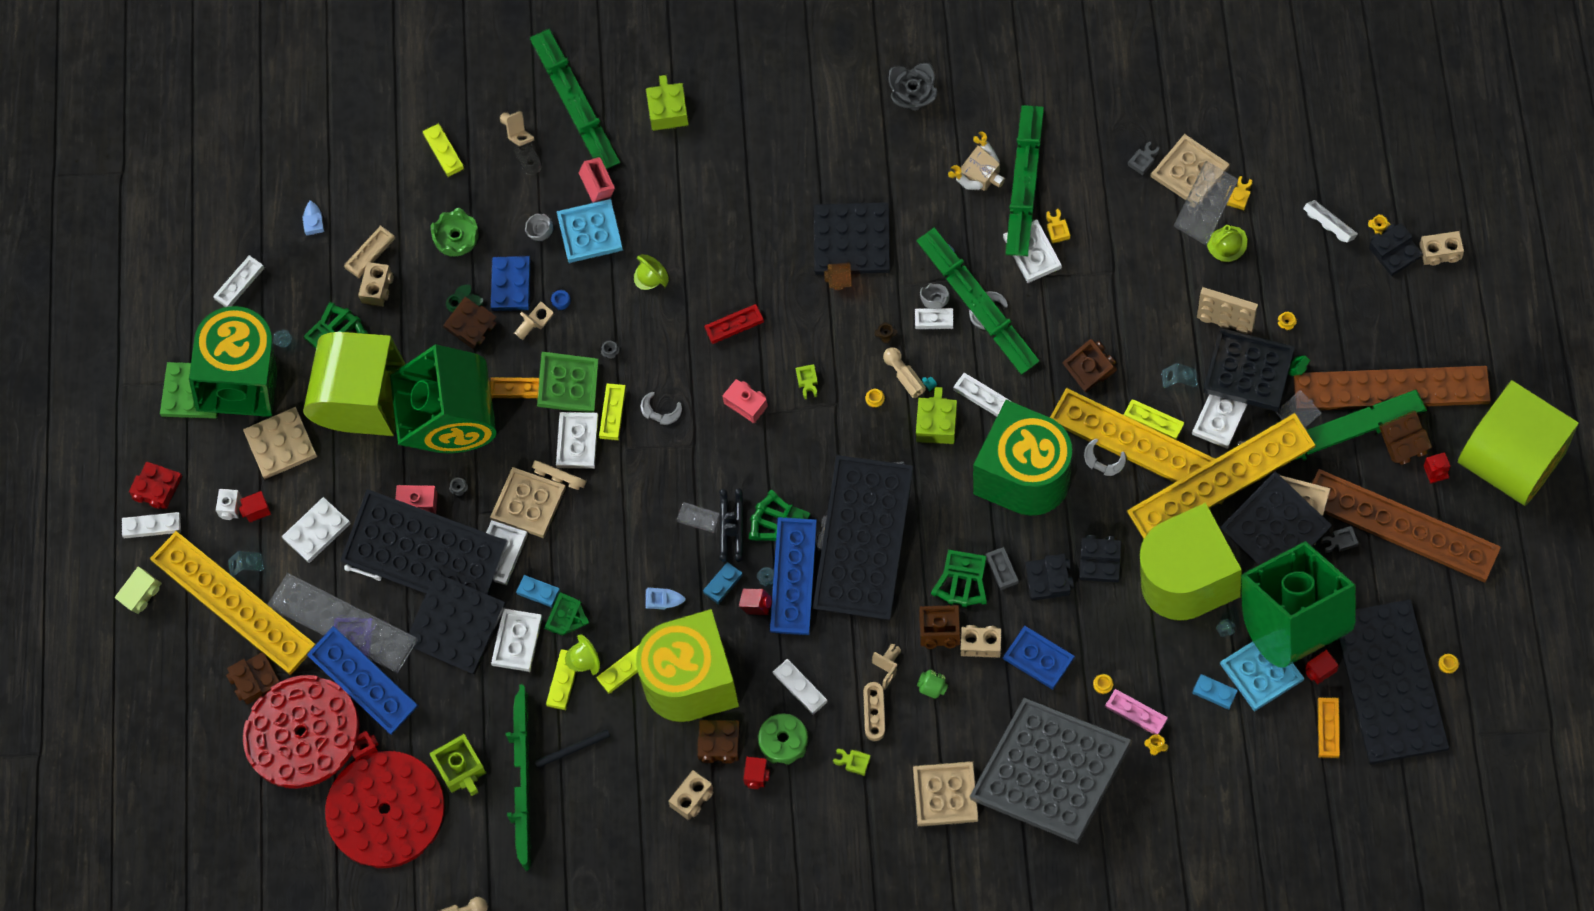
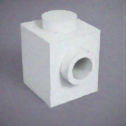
M219 489L216 512L222 519L232 520V518H239L240 499H242V496L238 490Z

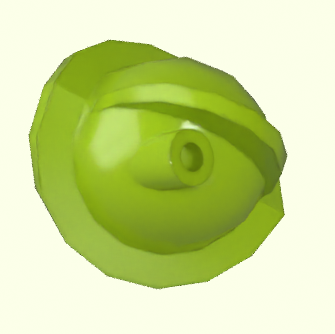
M1225 225L1210 235L1207 240V247L1216 259L1231 262L1244 254L1247 248V236L1241 228Z
M639 255L637 259L641 264L637 267L634 274L636 286L642 290H649L661 283L666 287L669 282L668 274L661 263L649 255Z
M579 634L577 636L579 643L568 650L565 656V664L571 670L582 672L591 670L592 675H595L600 669L597 652L591 642L584 635Z

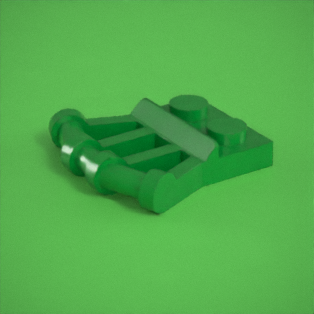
M329 302L321 320L304 335V339L316 349L319 337L335 332L333 330L346 319L349 322L339 332H349L353 328L356 329L357 333L368 334V332L364 330L361 319L358 316L352 315L351 310L338 307L335 303ZM332 313L339 314L329 325H327V322Z
M770 490L767 493L768 495L760 503H757L755 507L756 512L750 518L751 532L749 533V539L776 542L777 524L762 519L763 513L775 518L810 519L811 513L793 507V505H788L773 490ZM774 501L785 511L782 513L767 506ZM759 525L771 529L775 533H759Z
M948 550L944 573L933 588L931 595L942 598L950 605L954 603L962 604V607L979 603L982 605L987 604L982 582L987 556ZM948 577H953L949 594L943 591L941 587ZM958 578L966 579L963 597L955 596ZM972 581H977L979 596L969 597Z

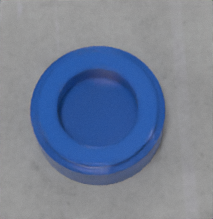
M564 290L554 292L551 296L553 307L558 310L566 309L570 305L569 294Z

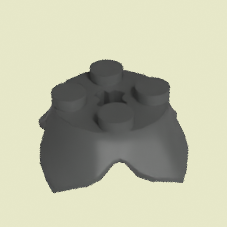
M922 63L916 65L912 70L901 66L890 68L889 85L893 91L891 99L896 105L918 110L920 107L928 105L936 99L938 91L934 87L935 72L930 63Z

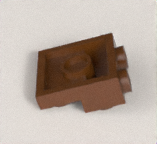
M464 297L445 322L443 328L473 349L476 344L480 346L486 337L483 335L486 331L491 332L494 328L496 316L483 306L479 307L470 299Z
M1092 338L1062 362L1085 392H1088L1098 382L1105 381L1118 370L1115 367L1117 364L1115 359L1111 355L1107 357L1103 352L1106 349L1099 340L1096 342Z
M1411 411L1379 426L1393 462L1406 464L1411 461L1410 457L1415 455L1417 457L1424 456L1428 453V449L1432 448L1426 430L1422 429L1416 411Z
M959 605L919 607L921 646H925L927 649H934L936 646L954 648L956 645H960Z
M263 652L247 661L243 659L227 668L229 673L226 676L231 685L235 683L238 688L235 690L240 701L244 700L247 705L259 699L260 696L263 697L271 690L272 686L279 683Z
M700 720L698 760L703 763L722 761V763L727 764L738 761L739 721Z

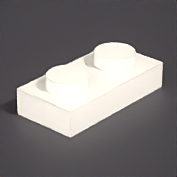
M953 308L915 309V329H953Z

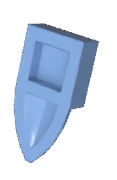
M309 201L303 216L306 235L324 232L321 211L312 201Z
M646 589V609L665 610L666 608L678 606L685 601L681 594L670 589Z

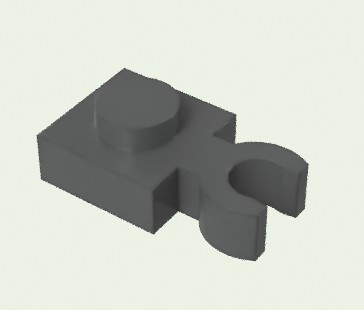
M1151 142L1146 144L1144 152L1139 149L1128 162V166L1141 175H1144L1154 163V158L1152 157L1157 156L1159 153V147L1153 151L1149 149L1152 144Z
M1352 526L1334 531L1332 534L1333 538L1326 536L1321 539L1322 544L1329 543L1331 545L1325 548V553L1332 552L1335 547H1338L1339 552L1356 547L1359 544Z

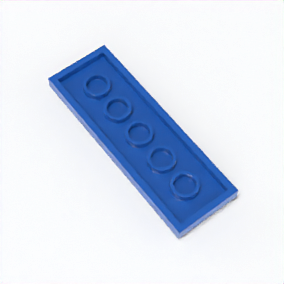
M778 517L770 633L809 635L817 520Z
M335 626L307 654L391 735L419 706Z

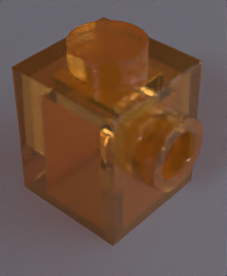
M850 263L828 264V271H824L825 282H829V288L841 290L844 287H852Z

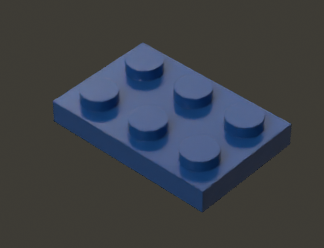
M530 256L493 257L491 310H529Z
M1026 626L1022 628L1003 656L1005 661L1054 690L1075 658L1074 655Z

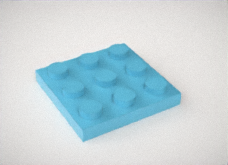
M611 199L557 211L568 263L623 251Z
M1254 642L1249 643L1220 662L1222 668L1254 712L1304 681V677L1293 663L1284 668L1273 665L1260 653Z

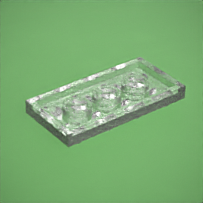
M1204 162L1174 227L1202 244H1208L1238 179L1212 163Z

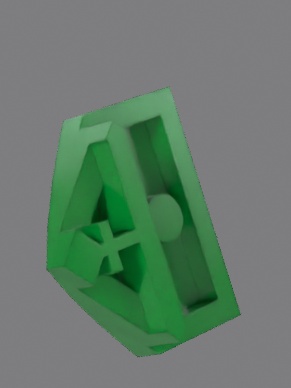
M560 592L544 629L559 635H565L589 624L581 607L580 600L578 601Z

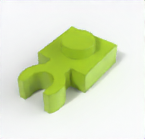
M814 364L795 368L799 388L804 387V399H807V392L812 391L814 397H817V389L813 386L818 384Z
M837 749V754L842 755L843 758L840 760L834 759L833 763L835 765L841 766L846 764L847 771L865 776L871 755L851 750L850 755H848L843 749Z

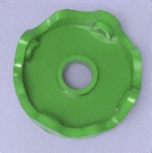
M456 208L452 212L442 213L438 221L431 224L433 242L436 248L445 255H464L471 251L478 241L479 232L474 218L468 216L460 208ZM456 231H457V232H460V236H459V237H457V238H452V237H451V234H452L453 232H456Z
M790 714L771 716L762 724L759 730V747L769 762L791 764L798 758H802L806 753L808 744L806 727L801 720ZM785 733L789 738L786 742H780L777 739L778 736Z

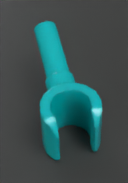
M924 377L922 379L929 392L937 386L936 381L932 377L928 379Z

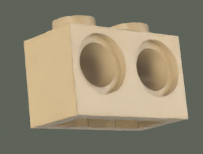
M1459 231L1421 237L1420 249L1423 253L1424 265H1438L1441 262L1448 261L1454 263L1462 259L1464 249ZM1448 247H1453L1455 250H1450ZM1433 249L1436 253H1432L1429 250Z
M367 262L358 295L361 303L377 306L384 305V301L389 296V283L391 284L393 281V273L389 265ZM382 274V277L375 278L377 275ZM374 291H378L377 294H374V295L371 294V293L374 292Z
M974 625L962 627L961 656L1000 657L1001 629H997L995 626L978 628ZM969 637H973L976 639V641L974 643H968L966 639ZM988 638H994L996 642L993 644H989L986 642V640Z
M692 770L668 801L670 807L690 820L692 816L695 817L699 813L701 804L704 801L707 802L713 795L712 784ZM698 785L704 787L700 792L693 790ZM684 801L691 802V805L687 808L681 806Z

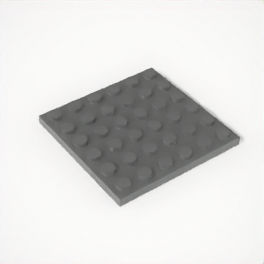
M1024 698L975 785L970 799L1078 844L1132 742L1128 738Z

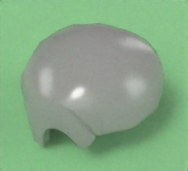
M535 214L527 220L525 232L531 239L543 241L552 234L553 223L546 214Z
M929 283L926 288H921L920 298L928 309H941L949 301V291L941 284Z

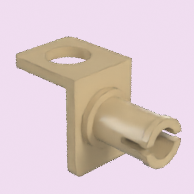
M519 111L511 115L505 112L500 116V122L507 127L508 139L515 144L522 146L534 140V137L524 129L522 112ZM519 137H526L525 140H518Z
M540 302L530 315L523 312L520 313L524 317V321L514 333L524 340L533 327L542 329L554 315V312L544 303ZM544 309L547 313L546 317L542 320L538 319V311Z
M895 644L889 646L884 656L874 652L872 658L873 664L888 672L883 680L882 688L884 690L897 671V664L894 663V660L901 653V649L898 646L894 649Z

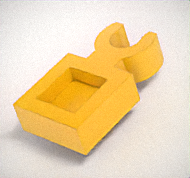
M1240 176L1237 182L1238 187H1232L1226 205L1244 211L1251 193L1247 190L1251 188L1252 180L1249 179L1247 184H1243L1242 176Z
M1056 209L1057 216L1052 217L1049 211L1046 214L1047 221L1050 222L1047 224V229L1052 243L1070 239L1066 221H1060L1061 212L1059 209Z

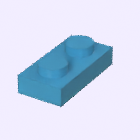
M727 562L705 587L703 593L719 604L743 576L742 572Z
M524 575L516 593L552 608L560 589Z
M1201 674L1192 694L1230 709L1238 690Z

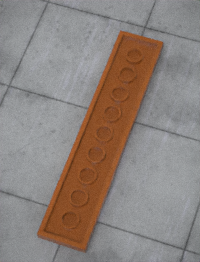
M1487 366L1312 372L1293 376L1296 411L1373 408L1375 404L1413 390L1418 391L1425 406L1490 404L1491 401Z
M1321 469L1318 470L1312 484L1330 488L1324 514L1482 582H1486L1501 546Z

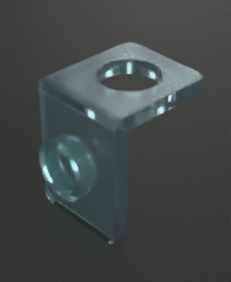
M1176 363L1162 370L1163 387L1165 388L1177 382L1192 387L1197 386L1196 370L1194 368ZM1172 371L1173 377L1170 381H1168V373Z
M238 551L228 560L232 577L241 570H264L261 553ZM236 560L237 565L234 570V561Z

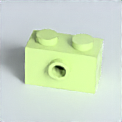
M137 567L114 598L131 611L139 614L147 607V602L150 598L157 594L162 583L144 569Z

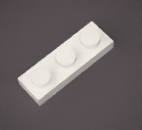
M1315 200L1308 202L1303 208L1308 212L1309 217L1317 219L1325 229L1334 232L1336 237L1347 243L1354 240L1358 234Z
M248 256L213 296L214 299L225 307L232 306L263 271L264 266L251 256Z
M963 373L953 387L954 391L995 416H998L1005 400H1008L966 373Z
M179 512L122 518L123 538L173 534L175 531L181 533V515Z
M788 659L773 671V674L812 715L827 703V699Z

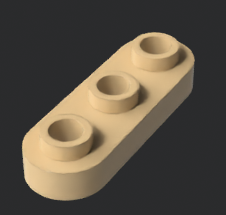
M534 460L532 465L535 473L542 476L549 474L552 476V480L562 483L563 480L569 482L568 486L579 490L580 487L584 488L587 482L582 478Z
M870 682L864 687L865 734L872 741L881 740L885 735L884 693L882 686L877 682ZM875 691L877 695L871 696L870 693ZM873 710L878 711V714L872 715L871 712ZM877 729L879 732L877 734H873L872 730Z

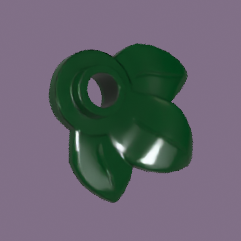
M462 285L457 288L455 294L447 298L446 307L450 312H454L457 306L454 307L452 304L454 302L460 304L464 297H467L480 307L483 299L478 295L471 294V285Z

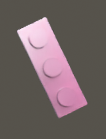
M1117 689L1114 690L1105 705V708L1154 735H1159L1168 717Z

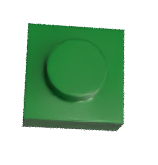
M1306 356L1295 357L1290 364L1288 375H1302L1307 370L1310 359Z

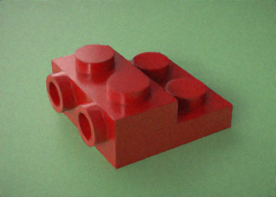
M146 461L140 476L136 475L129 493L136 502L142 503L144 501L154 508L159 509L162 507L167 509L182 478V474Z

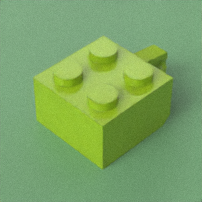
M659 76L660 86L646 88L652 131L689 125L682 83L668 85L667 76Z
M935 387L934 397L918 398L916 442L955 443L957 400L942 398V387Z
M465 734L429 753L451 793L467 787L471 796L478 793L474 782L478 781L477 778L486 774Z

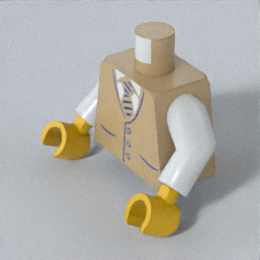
M979 132L982 139L979 140L977 136H974L973 140L975 143H980L981 146L975 148L961 168L958 165L952 166L951 168L955 173L950 171L948 176L950 178L956 177V180L967 190H987L991 183L1000 188L1005 181V178L999 175L1000 161L989 142H986V133Z

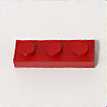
M754 304L709 323L704 328L711 343L714 344L764 323V320L757 305Z

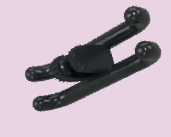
M740 488L735 490L736 513H728L726 489H721L719 492V559L721 562L727 561L728 536H736L735 560L741 562L743 560V492Z

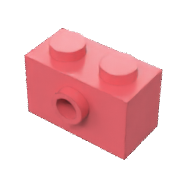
M601 158L584 161L579 175L592 202L610 199L615 187Z
M737 379L723 395L725 405L752 423H755L768 407L766 396L763 393L755 392L748 383L740 382Z
M397 485L396 500L436 514L438 493L435 486Z

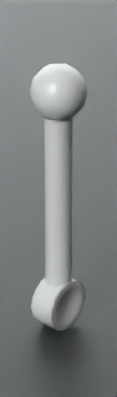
M346 564L344 567L345 571L360 573L378 581L382 579L381 576L354 568L349 564Z

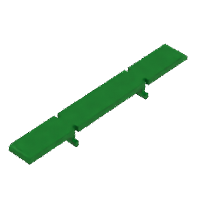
M550 29L530 37L531 43L548 75H550L551 81L592 158L600 157L606 170L620 164L602 127H599V118H596L570 67H568L567 58H564Z
M1021 106L1012 198L1009 206L1010 213L1014 214H1010L1005 255L1028 256L1039 159V149L1037 148H1040L1044 107Z
M935 227L916 240L944 277L948 275L946 278L948 283L991 337L993 335L996 336L993 340L1021 375L1040 362L1013 326L1008 327L1011 320L1005 318L965 265L961 267L962 263H964L963 259L957 257Z
M1410 391L1375 404L1372 410L1370 407L1306 430L1315 444V448L1306 453L1307 455L1373 430L1380 433V425L1411 411H1416L1419 414L1427 411L1418 391ZM1305 453L1296 458H1302L1303 461L1307 459Z
M519 684V691L515 696L513 707L514 733L507 732L506 737L509 743H514V767L521 768V787H515V813H507V817L510 823H515L517 857L525 871H528L531 867L528 694L524 685Z

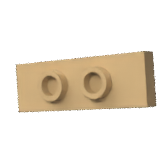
M380 226L344 265L345 269L360 278L365 272L367 262L373 263L393 242L395 236Z

